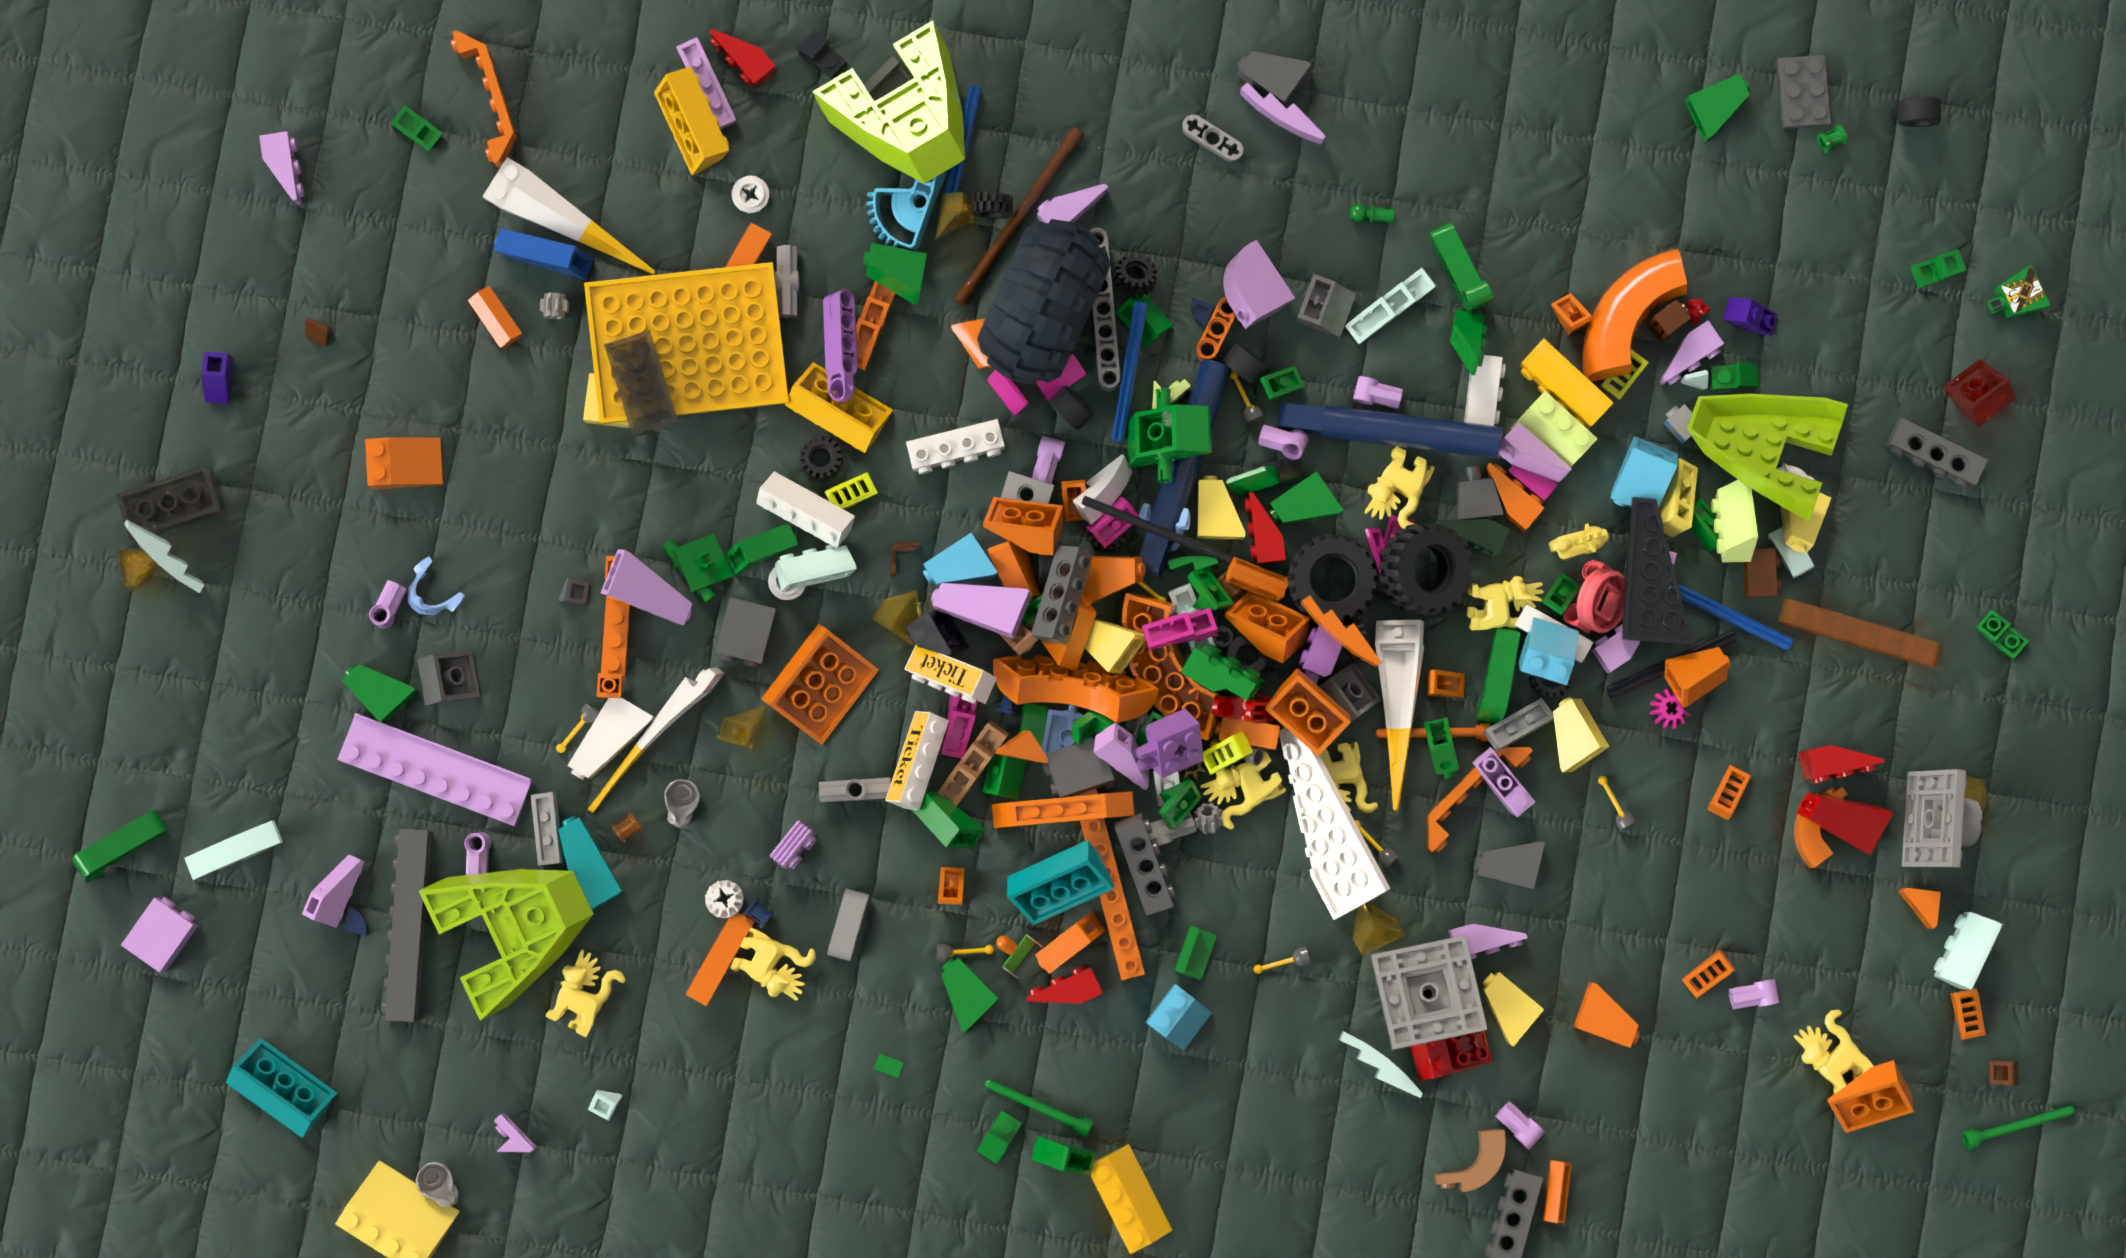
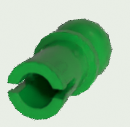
M1355 204L1351 207L1349 215L1355 222H1362L1369 218V223H1372V221L1393 223L1394 208L1374 207L1371 204L1370 209H1367L1362 204Z

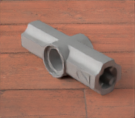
M777 246L775 286L778 312L781 318L798 317L797 292L800 290L799 271H797V246Z
M890 777L819 782L820 803L886 799L891 785ZM853 783L860 785L862 789L861 794L857 797L851 796L848 791L849 786Z
M1191 813L1187 815L1176 830L1168 829L1163 819L1150 823L1153 833H1150L1152 842L1157 841L1158 846L1197 831ZM1136 838L1132 843L1136 846H1141L1145 843V840Z

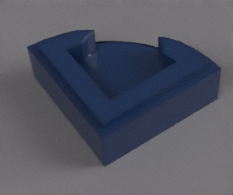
M1193 298L1191 303L1192 315L1195 321L1206 329L1215 306Z
M353 907L348 908L343 930L367 936L368 925L363 915Z

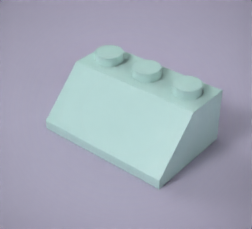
M828 545L825 547L826 550L819 552L814 548L803 551V555L794 557L793 554L781 556L780 560L775 563L781 592L849 577L857 568L847 546H838L836 548Z
M1972 912L1960 914L1954 925L1956 927L1954 935L1949 936L1944 945L1946 949L1943 958L1939 957L1934 966V970H1936L1934 977L1959 989L1972 990L2003 924Z

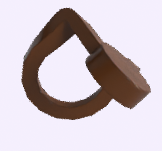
M898 542L893 544L890 576H896V551H918L922 549L921 543Z

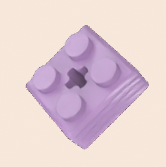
M797 821L770 854V858L781 865L782 868L795 869L803 859L800 857L801 853L805 849L809 851L817 842L815 838L816 832L804 822Z

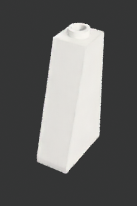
M608 698L568 764L573 769L571 773L582 780L585 776L592 779L653 722L655 717L623 698Z

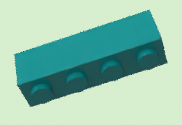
M1089 840L1007 877L1008 899L1032 925L1114 889L1101 854Z
M262 1038L235 1063L225 1082L302 1138L318 1122L337 1095L336 1091Z

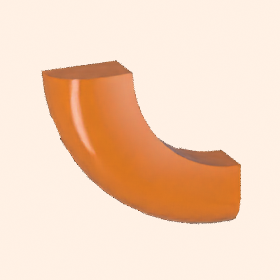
M1678 248L1649 257L1629 269L1612 284L1598 303L1592 314L1593 320L1588 324L1582 352L1583 375L1591 382L1631 374V346L1633 337L1641 323L1655 307H1659L1671 299L1687 294V280Z
M1126 593L1122 612L1123 627L1143 633V625L1175 616L1177 604L1145 595ZM1145 640L1129 662L1133 676L1135 678L1140 677L1159 689L1153 705L1164 717L1186 709L1199 722L1201 738L1209 740L1219 718L1212 715L1214 697L1216 695H1225L1226 692L1220 690L1213 692L1181 673L1186 662L1177 643L1149 650Z
M1020 655L993 659L994 677L997 678L996 684L998 688L1017 705L1034 702L1070 704L1098 712L1119 723L1143 716L1151 709L1158 695L1159 689L1140 677L1130 678L1125 675L1126 671H1123L1121 674L1107 672L1099 662L1089 660L1088 664L1079 662L1076 670L1058 666L1053 658L1042 655H1035V659H1022Z

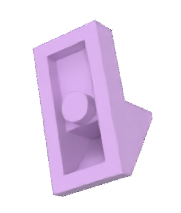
M505 1113L500 1114L494 1120L497 1124L495 1127L497 1131L504 1137L507 1135L510 1137L497 1152H532L537 1148Z

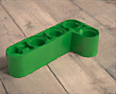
M1449 222L1428 232L1431 243L1465 310L1474 312L1490 304L1493 300L1492 291L1485 280L1481 281L1452 223Z
M1503 627L1495 629L1484 691L1479 702L1476 720L1496 724L1504 718L1509 700L1520 631Z
M153 810L75 854L72 858L73 864L84 882H90L103 874L105 868L161 837L168 830L157 812Z

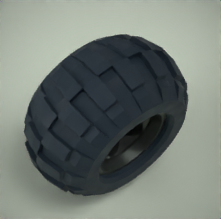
M1050 219L1049 223L1038 221L1026 228L977 337L981 353L988 357L987 363L1001 375L1018 383L1036 385L1037 380L1049 383L1061 377L1111 266L1107 251L1098 246L1100 240L1089 230L1072 222Z

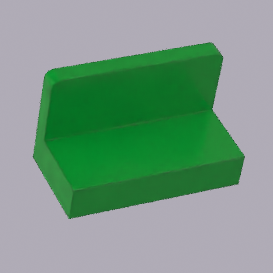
M1144 293L1143 298H1139L1138 294L1136 298H1129L1116 314L1130 329L1134 303L1143 302L1147 304L1141 341L1144 347L1147 348L1162 333L1169 330L1173 324L1149 296H1146Z
M995 754L988 763L982 793L1018 800L1027 760Z
M1190 925L1174 971L1201 980L1217 936Z

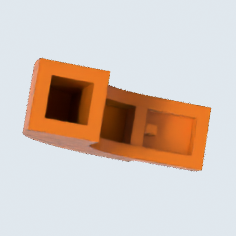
M1832 786L1821 795L1842 799L1848 794L1843 787L1835 789ZM1797 814L1794 825L1795 844L1807 866L1815 868L1834 853L1824 842L1820 833V827Z

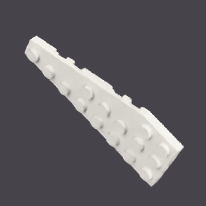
M1285 727L1279 731L1284 759H1287L1291 773L1288 775L1289 781L1294 786L1295 796H1293L1300 830L1305 835L1307 844L1305 852L1306 856L1310 857L1312 869H1310L1311 878L1333 920L1390 890V887L1320 755L1317 756Z

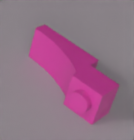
M1210 608L1188 614V612L1181 613L1142 626L1149 650L1181 642H1197L1216 636L1218 631Z
M961 694L958 697L950 696L947 716L949 723L939 749L940 754L963 758L975 721V709L978 701L972 704L961 699L963 696Z

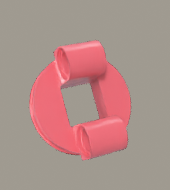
M1592 560L1587 562L1582 569V576L1585 581L1580 589L1577 604L1569 605L1563 615L1565 622L1587 634L1590 633V630L1605 633L1616 627L1623 618L1624 576L1606 564ZM1605 590L1609 592L1601 611H1598L1599 603Z

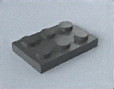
M1825 55L1778 58L1776 63L1782 128L1829 126L1831 124Z

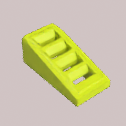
M1631 349L1630 356L1640 365L1638 368L1632 365L1631 370L1634 372L1632 376L1630 374L1623 375L1628 379L1627 383H1624L1618 377L1605 379L1601 384L1604 389L1619 400L1649 363L1633 349ZM1614 380L1623 388L1619 391L1609 382Z
M868 472L825 491L829 502L846 510L878 494ZM863 480L869 490L867 493L864 492L860 484ZM856 485L860 496L856 497L851 486ZM845 489L848 490L852 498L849 501L847 500L843 492V490ZM837 493H839L843 501V503L840 505L838 504L834 496Z
M1240 732L1204 751L1203 761L1210 775L1250 755L1253 753V750L1245 734ZM1211 753H1214V755H1215V757H1216V759H1217V761H1218V763H1219L1218 766H1217V764H1216V762H1215V760H1214V758H1213V756H1212Z

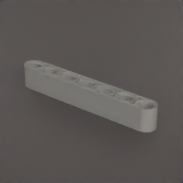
M1101 228L1090 230L1094 236L1102 237L1103 243L1098 246L1107 251L1109 257L1107 233ZM1109 268L1104 280L1108 288L1098 293L1092 307L1098 381L1100 387L1105 391L1115 390L1120 382L1111 268ZM1099 305H1106L1110 311L1105 315H1101L1097 312V307ZM1108 328L1112 334L1108 338H1103L1099 335V330ZM1110 351L1113 353L1114 358L1111 361H1104L1101 358V353ZM1106 374H1112L1115 376L1116 381L1113 384H1106L1103 381V377Z

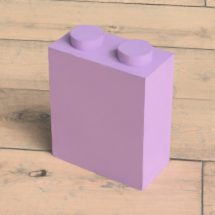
M166 897L162 899L154 898L121 944V946L158 972H166L199 926L193 921L195 919L193 915L185 910L182 912L174 908L176 904Z

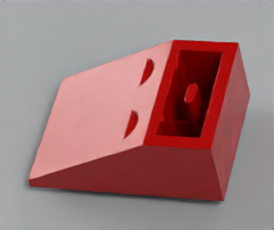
M1833 745L1798 753L1804 780L1812 779V783L1831 780V774H1835L1836 778L1855 774L1854 769H1858L1859 773L1878 769L1877 764L1884 763L1882 758Z
M1485 1031L1410 1046L1418 1080L1434 1079L1492 1063Z

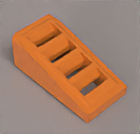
M1729 765L1707 810L1729 820L1751 775ZM1730 775L1741 780L1742 783L1739 784L1729 779ZM1727 784V785H1729V786H1731V787L1737 789V790H1738L1737 793L1734 792L1733 790H1731V789L1725 787V785ZM1723 793L1733 798V800L1730 801L1729 799L1721 796V794Z
M1719 949L1682 978V981L1697 999L1734 972L1735 967L1723 951ZM1718 959L1725 967L1723 971L1715 962ZM1711 965L1718 975L1714 977L1707 967ZM1703 971L1710 981L1708 983L1699 974ZM1696 977L1703 987L1699 989L1691 979Z
M1977 988L1950 993L1961 1040L1986 1035ZM1970 997L1971 1002L1961 1004L1960 999ZM1973 1007V1011L1963 1013L1962 1008ZM1975 1016V1020L1964 1022V1018ZM1977 1025V1030L1966 1032L1965 1027Z

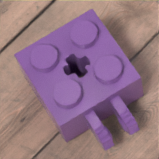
M1319 625L1317 628L1313 627L1306 641V643L1310 644L1308 651L1304 649L1298 661V665L1301 666L1300 671L1315 684L1318 679L1328 678L1332 673L1342 645L1336 642Z
M1186 709L1148 724L1146 727L1148 743L1136 749V755L1140 758L1137 761L1138 769L1146 771L1153 768L1161 778L1204 760L1199 722Z

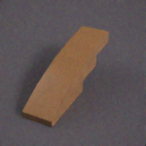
M990 720L938 792L955 806H958L1009 733Z

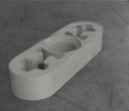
M1189 115L1184 119L1182 129L1187 137L1227 162L1234 163L1241 159L1243 146L1238 140L1197 115ZM1194 121L1197 122V128L1202 131L1203 127L1207 128L1202 138L1198 137L1200 135L1198 130L1193 129L1192 132L1189 131L1188 122L1191 124ZM1209 133H1216L1220 140L1217 144L1211 145L1206 141V136ZM1223 139L1227 140L1225 142V145L1227 147H1237L1236 152L1238 153V155L1233 154L1232 156H1229V150L1225 147H1222V151L1218 149L1221 147Z

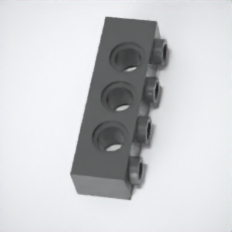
M1903 418L1896 422L1885 447L1891 449V454L1901 458L1905 456L1912 460V464L1920 468L1926 466L1933 470L1932 473L1940 478L1948 477L1954 480L1955 485L1967 489V487L1971 488L1977 484L1988 461ZM1910 439L1918 442L1919 448L1917 451L1910 448ZM1931 450L1939 452V461L1932 459ZM1953 460L1960 462L1961 471L1953 469Z
M1057 545L1031 633L1033 637L1045 643L1067 645L1091 566L1092 554L1079 547Z
M1141 813L1115 822V830L1146 916L1174 907L1173 898H1176L1172 884L1167 885L1165 877L1168 876L1165 863H1160L1157 855L1161 853L1157 841L1152 842L1150 833H1153L1149 819L1144 820ZM1136 838L1145 840V843L1141 846H1136L1132 842ZM1143 860H1150L1153 862V864L1147 868L1142 867L1140 865V863ZM1153 881L1161 884L1157 889L1148 887V884Z
M1513 1168L1511 1173H1507L1504 1181V1187H1507L1505 1197L1501 1196L1497 1209L1500 1210L1499 1219H1495L1493 1222L1491 1233L1494 1234L1492 1243L1487 1244L1485 1257H1522L1541 1188L1542 1177ZM1518 1189H1522L1525 1193V1198L1521 1202H1515L1513 1199V1194ZM1510 1213H1517L1519 1217L1517 1224L1513 1226L1508 1225L1507 1216ZM1505 1236H1510L1512 1239V1245L1508 1249H1502L1500 1246V1241Z

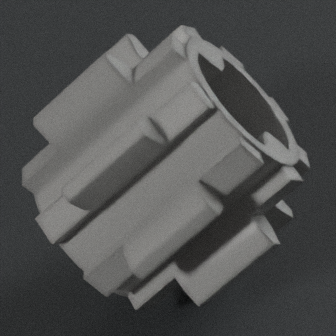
M545 293L544 299H540V310L543 312L544 318L564 319L565 313H569V302L566 300L565 294Z
M1203 803L1201 807L1197 808V811H1194L1195 827L1203 831L1204 834H1214L1216 830H1219L1220 826H1223L1222 809H1218L1213 803Z

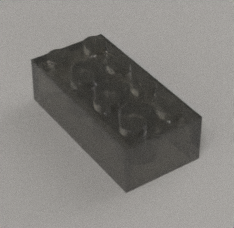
M646 331L604 344L632 436L637 438L679 425L652 333Z
M208 465L116 494L124 523L126 520H129L155 535L164 534L227 513L214 469ZM126 528L129 539L137 542L135 538L132 536V534Z

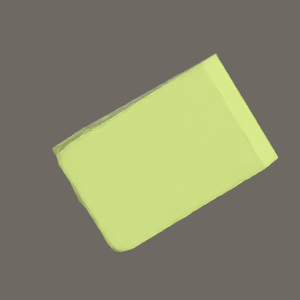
M1185 379L1182 382L1177 380L1169 387L1171 389V405L1190 390L1191 386ZM1156 381L1153 384L1152 409L1157 408L1156 389L1161 388Z

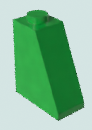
M1740 74L1691 94L1685 100L1704 143L1708 142L1750 95L1749 84L1745 78L1742 79Z
M871 243L870 252L865 251L863 265L867 266L866 276L912 304L918 305L927 253Z
M1315 472L1269 504L1270 510L1268 511L1275 522L1279 521L1281 525L1338 516L1343 512V509L1318 472Z
M788 523L739 541L726 553L734 575L743 573L792 551L798 545L797 534Z
M360 664L357 667L356 665L351 666L344 673L346 677L342 679L344 684L381 723L388 721L419 692L415 687Z
M925 791L920 809L912 810L945 847L973 848L986 831L980 824L939 792Z
M951 958L942 967L944 972L941 976L960 1028L965 1033L999 998L960 958L956 960Z
M1038 1136L1033 1148L1032 1160L1064 1172L1091 1176L1097 1152Z

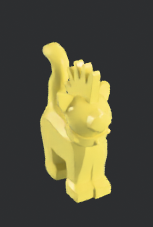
M1396 446L1391 453L1392 462L1386 467L1382 476L1377 478V483L1371 484L1368 487V493L1373 499L1366 508L1365 514L1373 509L1372 518L1375 517L1378 511L1380 520L1383 519L1384 511L1390 517L1391 508L1397 510L1396 504L1401 502L1394 494L1396 491L1408 498L1407 505L1399 512L1397 519L1400 527L1405 529L1406 526L1414 524L1409 522L1407 518L1416 511L1423 488L1429 482L1435 467L1427 466L1426 459L1417 456L1413 463L1415 466L1413 472L1403 468L1406 450Z
M1587 523L1585 524L1584 531L1560 536L1548 544L1551 553L1557 552L1559 557L1566 561L1584 553L1596 552L1597 549L1603 547L1606 541H1608L1609 535L1606 529L1597 526L1589 527Z
M1515 576L1510 582L1503 581V583L1489 584L1484 587H1478L1475 583L1468 584V595L1484 599V609L1477 610L1474 606L1467 607V616L1471 618L1469 629L1518 628L1515 624L1519 617H1510L1508 602H1513L1516 611L1520 610V606L1524 610L1526 604L1535 608L1536 606L1531 600L1542 601L1541 598L1535 595L1544 593L1543 590L1536 589L1542 586L1543 583L1525 584L1522 577Z
M1358 743L1336 745L1337 752L1342 755V760L1338 762H1332L1327 749H1325L1320 754V757L1337 789L1340 788L1339 784H1354L1357 790L1355 802L1358 809L1364 813H1372L1378 807L1377 803L1367 804L1365 802L1368 791L1360 767ZM1338 789L1344 802L1352 801L1346 797L1350 794L1349 791Z
M1263 751L1262 762L1258 766L1245 762L1237 767L1232 765L1230 769L1223 768L1216 772V780L1200 786V788H1209L1203 795L1213 793L1208 800L1209 802L1218 797V805L1224 797L1227 803L1230 801V796L1236 799L1235 787L1238 788L1240 786L1245 798L1244 802L1240 805L1229 806L1222 812L1223 826L1228 829L1234 828V824L1230 820L1231 816H1242L1262 802L1274 799L1286 792V789L1281 784L1282 779L1278 772L1271 774L1268 781H1263L1259 772L1271 762L1268 753Z
M750 928L748 937H744L740 946L746 950L754 949L756 951L752 961L734 958L730 966L731 970L736 972L739 970L745 971L755 981L761 982V987H767L768 994L772 997H777L781 992H784L797 1001L798 997L793 992L803 994L796 986H804L805 983L795 979L802 977V974H792L795 968L787 970L788 964H785L778 972L774 968L782 956L791 958L798 966H810L816 959L815 950L810 949L807 957H802L797 949L772 940L765 933Z
M581 950L575 966L566 965L563 968L562 974L565 980L561 982L562 988L559 991L554 1010H548L546 1017L556 1021L564 1015L567 1009L577 1013L576 1019L571 1020L568 1027L575 1029L576 1033L586 1038L594 1025L597 1013L612 991L611 982L616 979L621 983H625V977L620 971H608L602 978L599 993L591 994L581 990L583 989L582 985H595L592 980L598 979L599 976L593 975V973L601 968L600 966L592 968L598 958L589 962L591 952L583 959L584 950Z
M1831 1010L1825 1018V1025L1828 1030L1840 1040V1044L1832 1052L1829 1053L1827 1051L1832 1040H1826V1033L1821 1036L1820 1028L1818 1027L1815 1029V1034L1812 1028L1807 1026L1808 1035L1803 1030H1799L1802 1038L1794 1035V1038L1805 1049V1053L1801 1056L1802 1061L1805 1064H1813L1814 1070H1818L1824 1078L1834 1085V1093H1837L1846 1086L1843 1074L1849 1069L1852 1071L1851 1077L1854 1080L1869 1068L1874 1067L1869 1059L1852 1042L1850 1035L1844 1027L1835 1024V1019L1842 1014L1840 1010Z

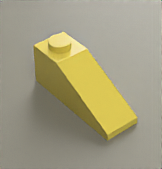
M1681 458L1678 459V466L1659 506L1664 533L1671 537L1692 527L1698 467Z

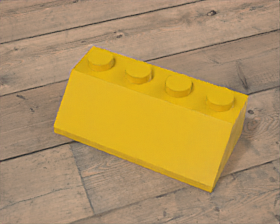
M692 67L666 74L654 91V94L691 175H695L725 157L729 151L728 140L719 129V121L713 115L709 107V99L703 94L699 77L693 72Z
M1544 338L1519 365L1522 369L1520 371L1527 380H1534L1539 385L1537 388L1542 394L1546 391L1586 429H1589L1613 404L1602 391Z
M814 362L794 383L788 396L789 403L785 404L794 412L799 413L814 424L819 425L864 453L874 443L893 412V409L854 387L852 399L848 402L841 403L833 400L828 393L826 369Z
M1129 1144L1094 1161L1091 1178L1130 1254L1172 1231Z

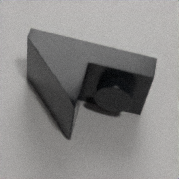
M814 32L797 48L801 54L830 80L847 64V61L829 46L826 39Z
M1280 458L1272 462L1253 463V470L1263 466H1276L1280 482L1273 486L1299 484L1302 482L1300 459Z

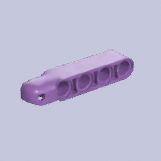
M842 289L824 298L823 313L828 393L833 400L845 403L851 400L854 395V374L857 372L855 300L849 290Z

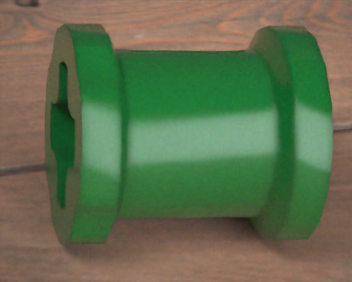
M1838 124L1831 131L1817 134V140L1821 149L1828 153L1831 148L1841 143L1843 145L1846 144L1848 136L1842 125Z

